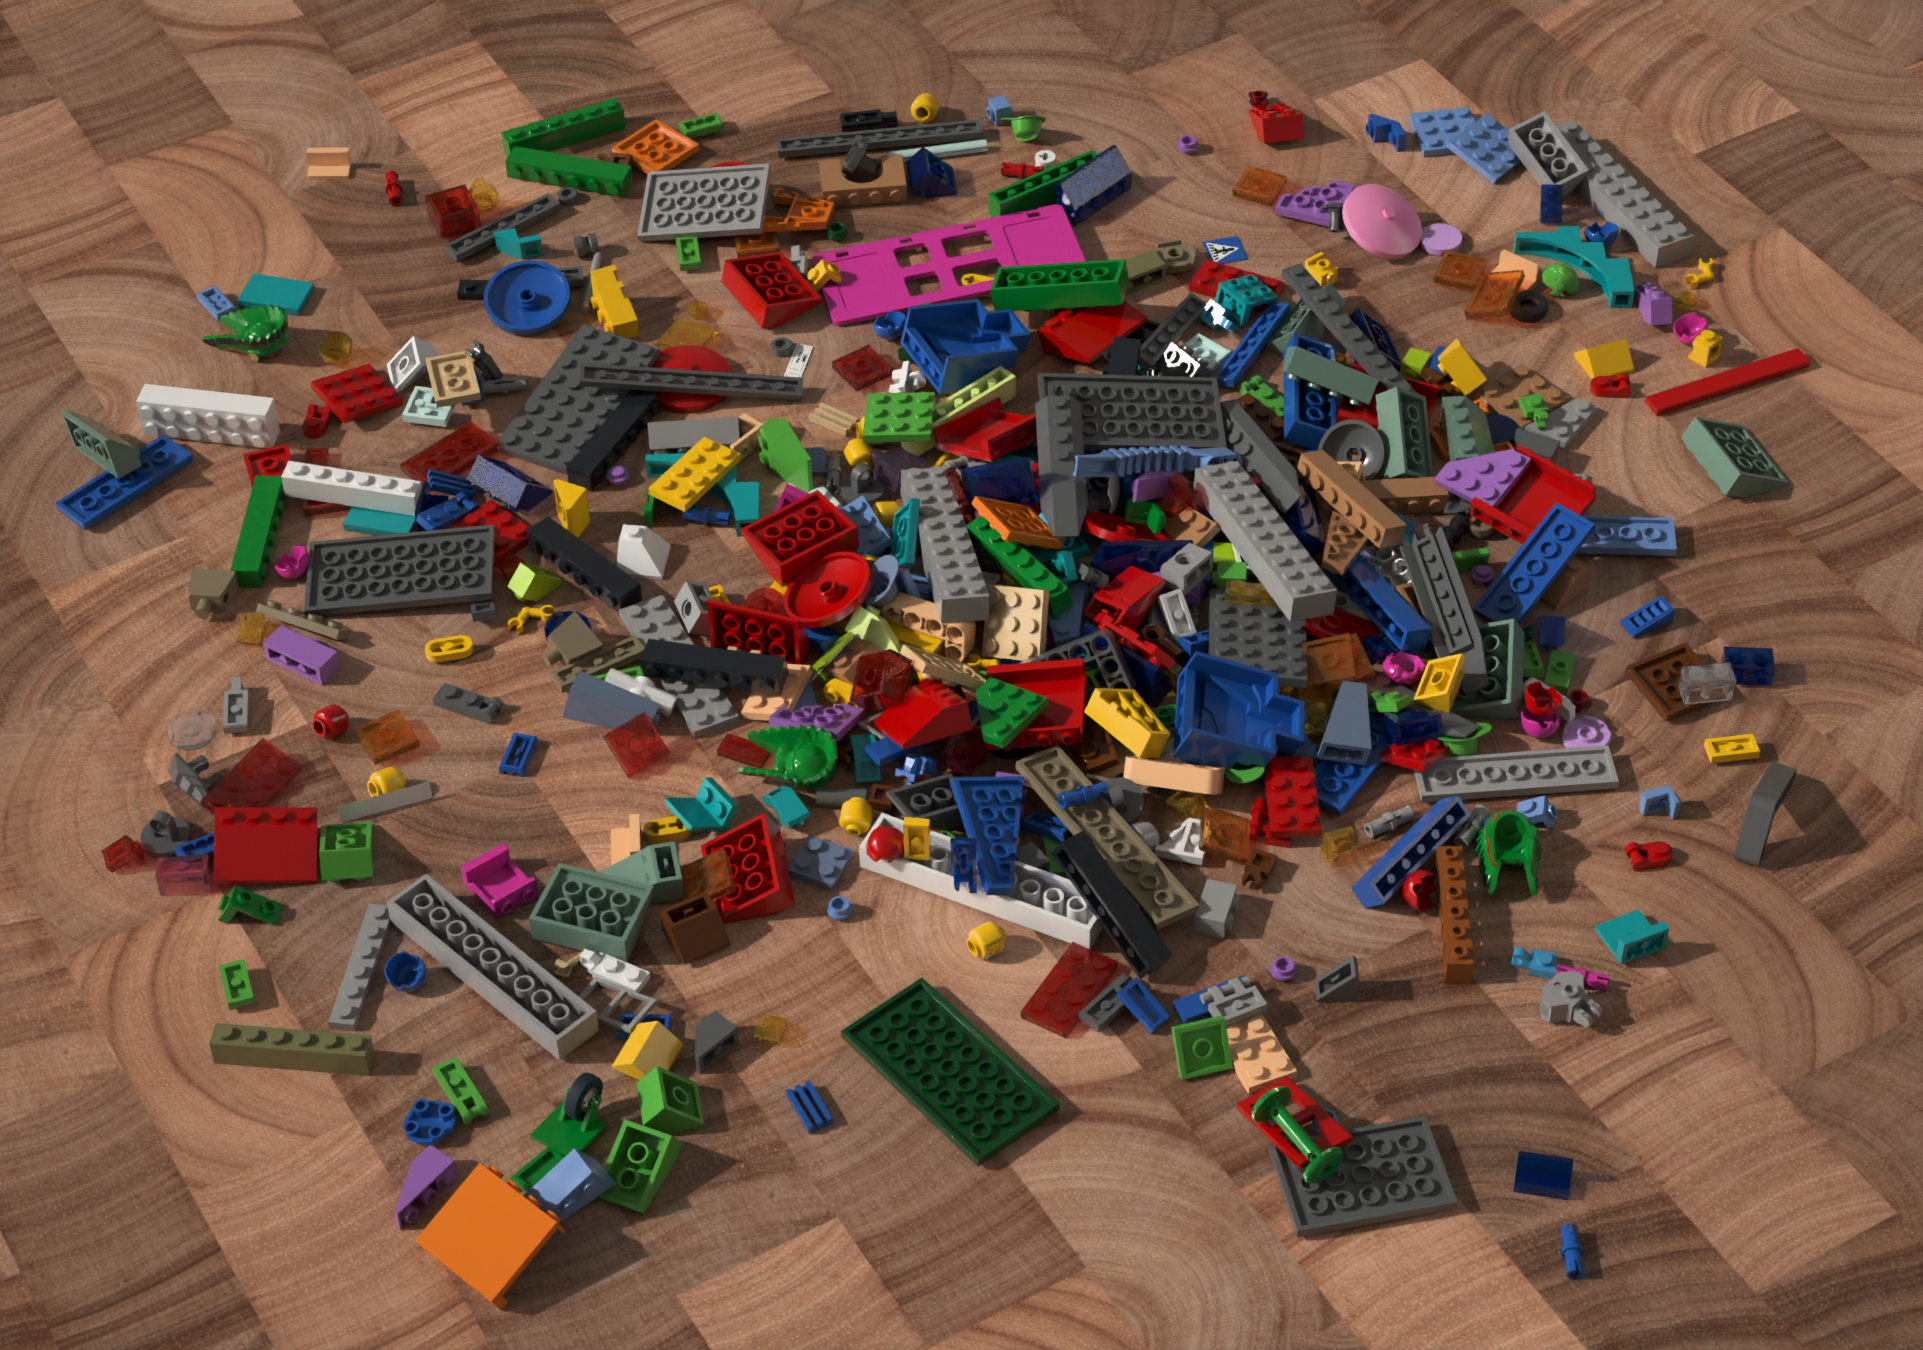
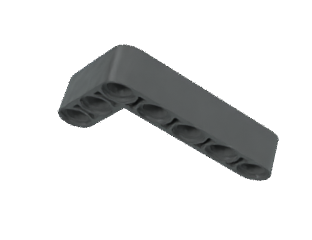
M1108 629L1099 630L1020 662L1055 661V655L1062 656L1064 660L1083 658L1084 663L1096 659L1108 689H1119L1118 682H1124L1128 689H1135L1136 686L1135 679L1115 634ZM1098 638H1105L1108 641V647H1102L1098 642ZM1077 646L1085 648L1086 656L1078 654ZM1108 660L1116 661L1118 669L1110 668Z
M1771 762L1751 795L1734 859L1755 866L1760 865L1774 816L1792 787L1797 769Z

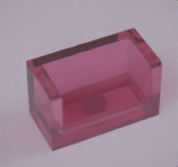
M208 854L157 858L155 877L160 896L166 895L167 883L203 880L206 892H212L213 872Z

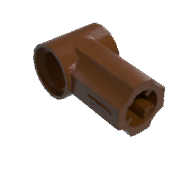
M1149 625L1143 629L1142 639L1159 647L1176 661L1171 668H1178L1186 658V651L1164 637V631L1161 627Z

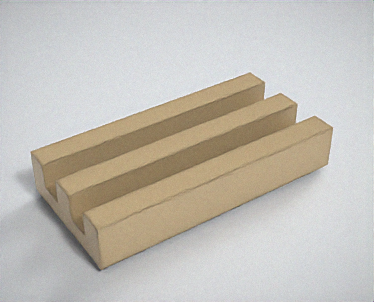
M820 403L819 408L814 409V414H809L810 422L845 437L856 427L858 418L824 403Z

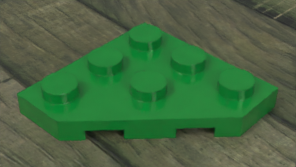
M990 677L976 690L984 741L1003 749L1049 706L1047 697Z

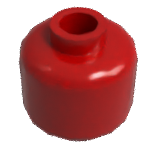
M336 704L318 710L314 714L312 721L314 732L326 740L345 733L349 726L348 713Z

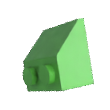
M656 1066L636 1083L643 1126L667 1134L702 1128L705 1125L696 1082Z

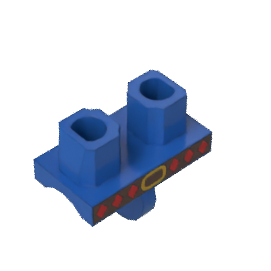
M906 756L904 768H896L895 776L908 777L906 786L942 776V774L935 772L938 759L929 756H921V759Z

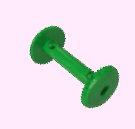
M1280 1086L1267 1091L1255 1103L1252 1110V1119L1256 1123H1263L1273 1118L1310 1161L1303 1175L1307 1183H1319L1330 1177L1343 1161V1150L1335 1146L1322 1151L1285 1108L1292 1095L1288 1087Z

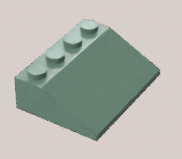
M1695 417L1681 436V439L1686 444V448L1698 459L1697 462L1709 473V478L1717 483L1720 487V492L1727 497L1743 498L1785 487L1789 484L1743 425Z
M1515 619L1479 624L1478 628L1482 636L1489 686L1468 696L1460 687V693L1453 702L1450 711L1463 718L1503 720L1521 717L1525 632Z
M558 863L529 917L531 936L533 939L580 951L587 949L596 952L597 955L599 953L608 954L627 962L637 944L654 887Z

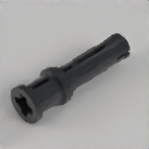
M1455 515L1451 519L1450 525L1443 528L1449 547L1459 543L1462 535L1466 534L1470 529V523L1464 516Z

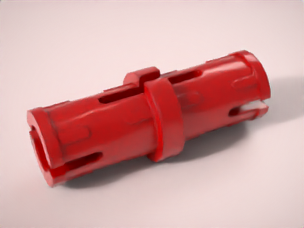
M1002 162L1001 165L1004 166V168L1001 167V175L1017 176L1019 179L1027 178L1044 170L1043 166H1031L1023 162L1020 164Z
M389 171L385 175L387 182L385 189L389 195V204L397 207L403 202L401 197L402 185L399 183L398 173L396 174V171Z

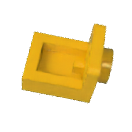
M823 259L808 272L806 278L807 282L816 292L829 279L838 284L842 281L839 268L834 263H828Z

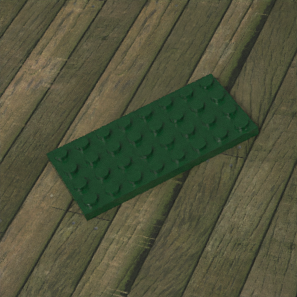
M922 977L841 1030V1038L978 1167L1060 1110V1103Z

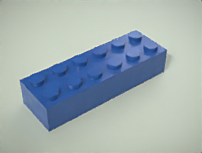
M1296 333L1293 334L1283 351V365L1288 346H1297L1335 361V346ZM1284 372V441L1317 451L1325 432L1336 424V397L1329 395V390L1321 387L1319 391L1307 386L1309 382L1300 379V382L1293 381L1287 378L1288 374Z

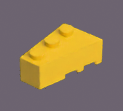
M611 265L590 271L593 297H590L593 310L597 309L600 323L604 322L605 331L628 339L639 337L638 320L629 298H625L621 291L624 285L622 281H617L616 266Z
M1095 688L1084 711L1140 758H1159L1171 735L1134 689Z

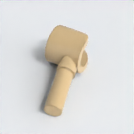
M581 953L568 961L557 959L554 963V967H557V970L554 973L568 977L571 974L572 967L580 961L579 956Z

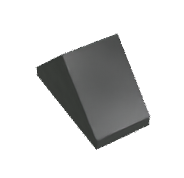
M1352 956L1314 980L1316 1000L1319 1003L1357 1002L1359 972L1356 957Z

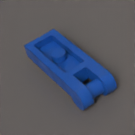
M461 491L454 498L419 513L416 521L427 531L445 529L477 509L479 505L475 501H470L468 495Z

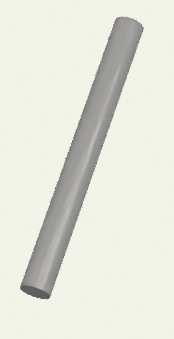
M596 252L594 254L590 271L600 268L602 253ZM590 273L580 309L582 313L589 312L591 305L590 297H593Z

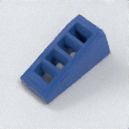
M1661 596L1620 620V624L1633 638L1673 623L1675 610ZM1634 622L1639 625L1638 628L1633 624Z

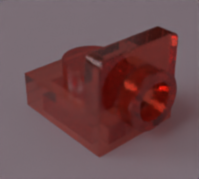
M515 555L494 564L496 572L505 577L507 585L520 562L525 563L524 560Z
M127 835L102 850L106 868L112 873L132 860L140 866L146 863L143 855L145 850L142 844L137 840H132Z

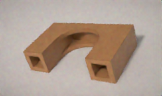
M902 154L881 156L882 175L868 183H855L847 180L842 175L840 159L819 161L823 200L834 202V207L907 202V185Z

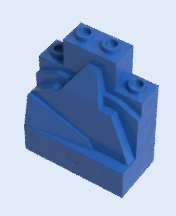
M979 299L909 307L900 343L939 395L956 393L999 366L1005 369L1014 368L1018 353L1027 352L1031 334L1011 309L988 312Z
M1196 651L1177 680L1173 758L1199 765L1229 769L1236 763L1248 766L1252 763L1266 767L1269 761L1276 757L1278 750L1294 754L1300 746L1304 745L1306 740L1304 724L1307 719V712L1304 711L1305 701L1280 695L1277 673Z

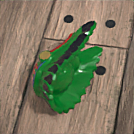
M269 304L267 307L261 305L259 308L255 306L251 308L246 307L243 311L238 309L236 312H229V315L224 314L220 316L221 322L236 332V335L218 334L217 336H205L202 341L212 347L246 354L253 361H259L261 358H273L280 354L289 340L287 332L288 315L285 314L284 308L281 309L280 306L274 307L272 304Z
M813 724L807 728L803 725L797 728L793 726H788L787 728L780 726L778 730L770 727L769 730L761 729L759 732L749 731L747 736L751 742L766 749L769 753H776L775 764L772 770L738 767V773L776 780L794 786L799 792H807L809 788H818L825 785L835 775L838 756L836 739L832 738L831 732L825 731L824 728L817 729Z
M1502 810L1491 815L1486 820L1483 828L1477 833L1476 844L1473 848L1477 852L1475 858L1479 860L1480 873L1483 874L1482 880H1484V886L1487 887V893L1493 895L1501 865L1521 866L1524 864L1531 896L1537 895L1538 861L1541 860L1539 853L1542 851L1539 845L1540 841L1537 838V827L1534 826L1527 816L1518 811Z

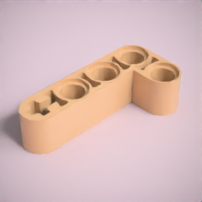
M898 592L893 601L882 608V613L888 621L945 640V655L947 658L962 662L974 648L975 621L941 623L935 603Z
M1126 756L1123 777L1141 785L1217 795L1223 792L1225 768Z

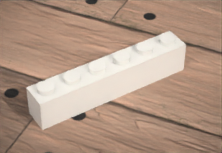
M288 461L281 477L285 496L411 516L418 515L424 500L421 481L294 461Z

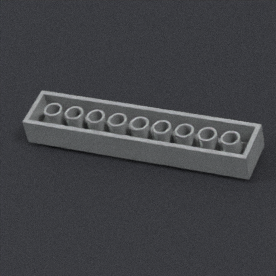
M1574 120L1556 126L1589 169V173L1577 185L1575 190L1607 222L1616 224L1619 227V233L1648 262L1657 268L1691 255L1694 235Z
M1229 461L1223 464L1196 468L1193 492L1288 620L1293 622L1334 614L1337 589L1238 461Z
M934 466L932 468L901 470L900 494L903 503L906 504L912 497L920 499L916 545L940 622L954 623L988 620L989 593L961 509L953 493V486L947 468Z
M427 874L387 901L391 923L559 1061L599 1031L595 1009Z

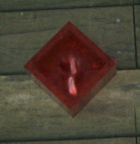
M465 184L425 195L428 216L441 239L471 232L481 227L479 208Z
M892 649L859 656L850 701L870 712L903 705L912 660Z

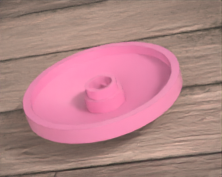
M1365 184L1355 188L1346 198L1342 210L1344 224L1355 242L1367 252L1380 258L1396 260L1411 254L1420 243L1422 226L1419 216L1413 206L1398 192L1383 185Z

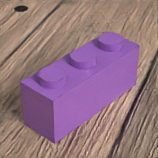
M282 625L263 642L267 660L322 686L340 669L338 653L335 649L320 644L313 638L303 636L297 631Z

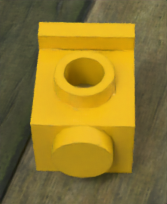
M1323 252L1305 260L1306 270L1321 286L1329 282L1331 284L1337 282L1338 267L1327 260Z
M1709 329L1703 330L1701 335H1698L1693 341L1694 348L1688 355V358L1706 368L1719 358L1723 337Z

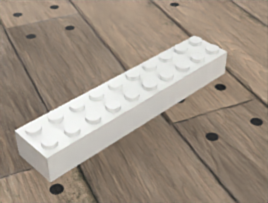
M881 813L859 846L860 867L1079 947L1090 950L1103 928L1069 879L1016 860L1011 895H986L970 844L930 830V861L905 859L904 854L891 863L885 859H880L878 862L873 861L867 855L865 846L874 829L879 826H891L903 833L904 820L885 813Z

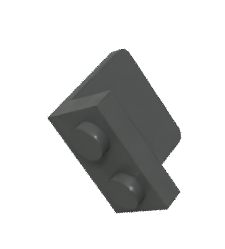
M1171 342L1149 376L1195 377L1198 373L1204 377H1210L1214 371L1207 366L1209 364L1207 360L1199 355L1197 357L1193 355L1195 351L1186 344L1179 346Z

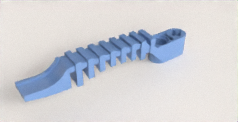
M1172 445L1169 448L1166 446H1160L1159 448L1151 446L1149 449L1146 447H1139V449L1131 447L1129 450L1125 448H1119V450L1110 448L1109 451L1103 450L1098 454L1075 455L1076 463L1073 476L1110 477L1115 473L1122 477L1124 473L1127 475L1132 474V471L1135 473H1141V470L1150 472V468L1155 472L1160 471V468L1166 472L1171 471V468L1177 472H1183V469L1195 472L1196 468L1223 464L1229 461H1238L1243 466V459L1227 447L1192 449L1186 445H1181L1180 448Z

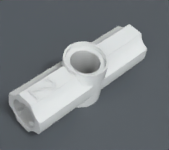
M612 668L605 679L608 683L659 703L658 712L668 717L673 712L678 699L677 696L656 688L654 683L644 676L634 678Z

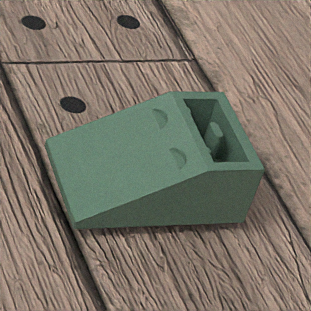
M675 841L649 845L602 870L603 874L653 886L654 890L649 904L684 899L683 881Z

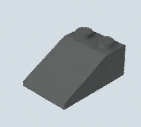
M951 773L886 792V796L905 817L930 819V828L952 832L965 828L951 787L953 779Z

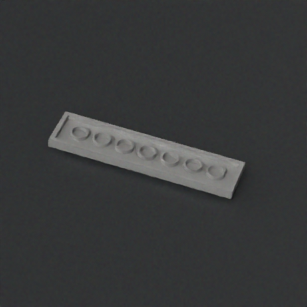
M663 595L619 610L620 618L631 636L635 635L644 647L648 639L694 645ZM658 678L666 692L678 697L675 707L694 738L739 723V716L721 687Z
M1609 745L1445 757L1424 772L1414 770L1421 803L1437 802L1456 795L1461 800L1614 789L1618 788L1619 784Z

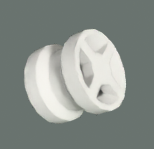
M1042 150L1036 153L1035 166H1043L1044 170L1055 166L1056 157L1052 151Z

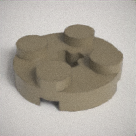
M1170 239L1162 241L1158 244V248L1154 249V252L1166 263V275L1185 271L1189 272L1194 269L1196 250L1191 244L1188 243L1187 246L1181 244V240Z

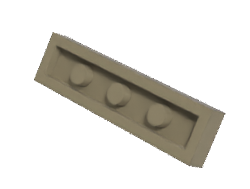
M268 600V603H258L256 613L334 639L349 638L350 630L343 628V624L333 620L325 622L322 621V616L311 613L307 616L302 614L301 609L295 607H288L286 609L282 607V603Z
M633 635L551 671V679L559 690L564 693L570 690L579 671L591 676L606 674L612 668L618 669L639 660L645 647Z

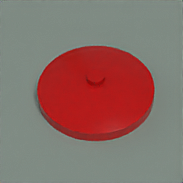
M680 345L665 349L660 352V356L652 366L653 368L731 373L727 361L720 354L709 348L697 345ZM654 391L658 393L661 409L681 414L705 411L714 407L726 397Z
M1086 512L1082 529L1114 545V548L1122 551H1127L1128 549L1163 551L1169 549L1172 539L1163 530H1161L1160 535H1155L1145 524L1125 522L1123 516L1109 513Z
M835 552L820 557L808 564L792 579L784 595V609L789 617L799 619L804 628H820L834 624L850 615L866 599L873 584L872 569L864 557L854 552Z

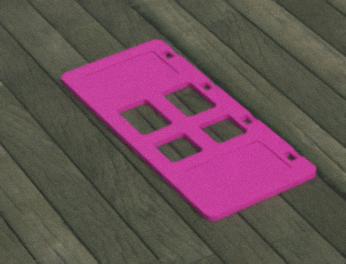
M1056 204L1031 211L1025 210L977 220L973 223L958 224L914 233L910 236L895 237L847 247V249L817 253L812 257L813 267L823 259L828 263H834L840 270L839 273L842 281L839 284L829 279L821 288L832 323L838 326L875 319L879 315L884 317L887 316L889 311L908 312L909 307L918 306L922 303L956 302L991 294L990 289L994 279L959 286L953 274V271L994 262L1000 263L1001 267L1086 261L1064 208ZM1039 214V216L1028 218V216ZM976 227V229L965 231V229ZM987 234L993 245V249L956 257H947L942 243ZM912 241L910 243L901 244L902 242ZM920 247L927 248L932 261L908 267H899L895 257L896 252ZM848 254L847 256H842V257H838V258L836 257V256H839V255ZM932 275L938 277L942 290L917 296L909 295L905 281Z

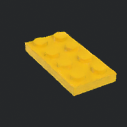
M703 437L648 488L649 495L686 512L741 461V455L739 452L707 437Z

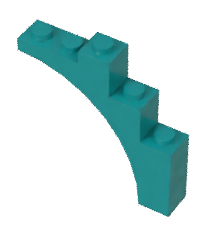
M1557 226V232H1515L1514 254L1545 257L1565 263L1591 278L1606 296L1610 308H1632L1635 291L1628 258H1606L1603 242H1581L1579 226Z
M686 453L646 454L647 477L660 478ZM736 465L708 490L731 512L737 537H743L741 528L760 519L759 481L738 482Z

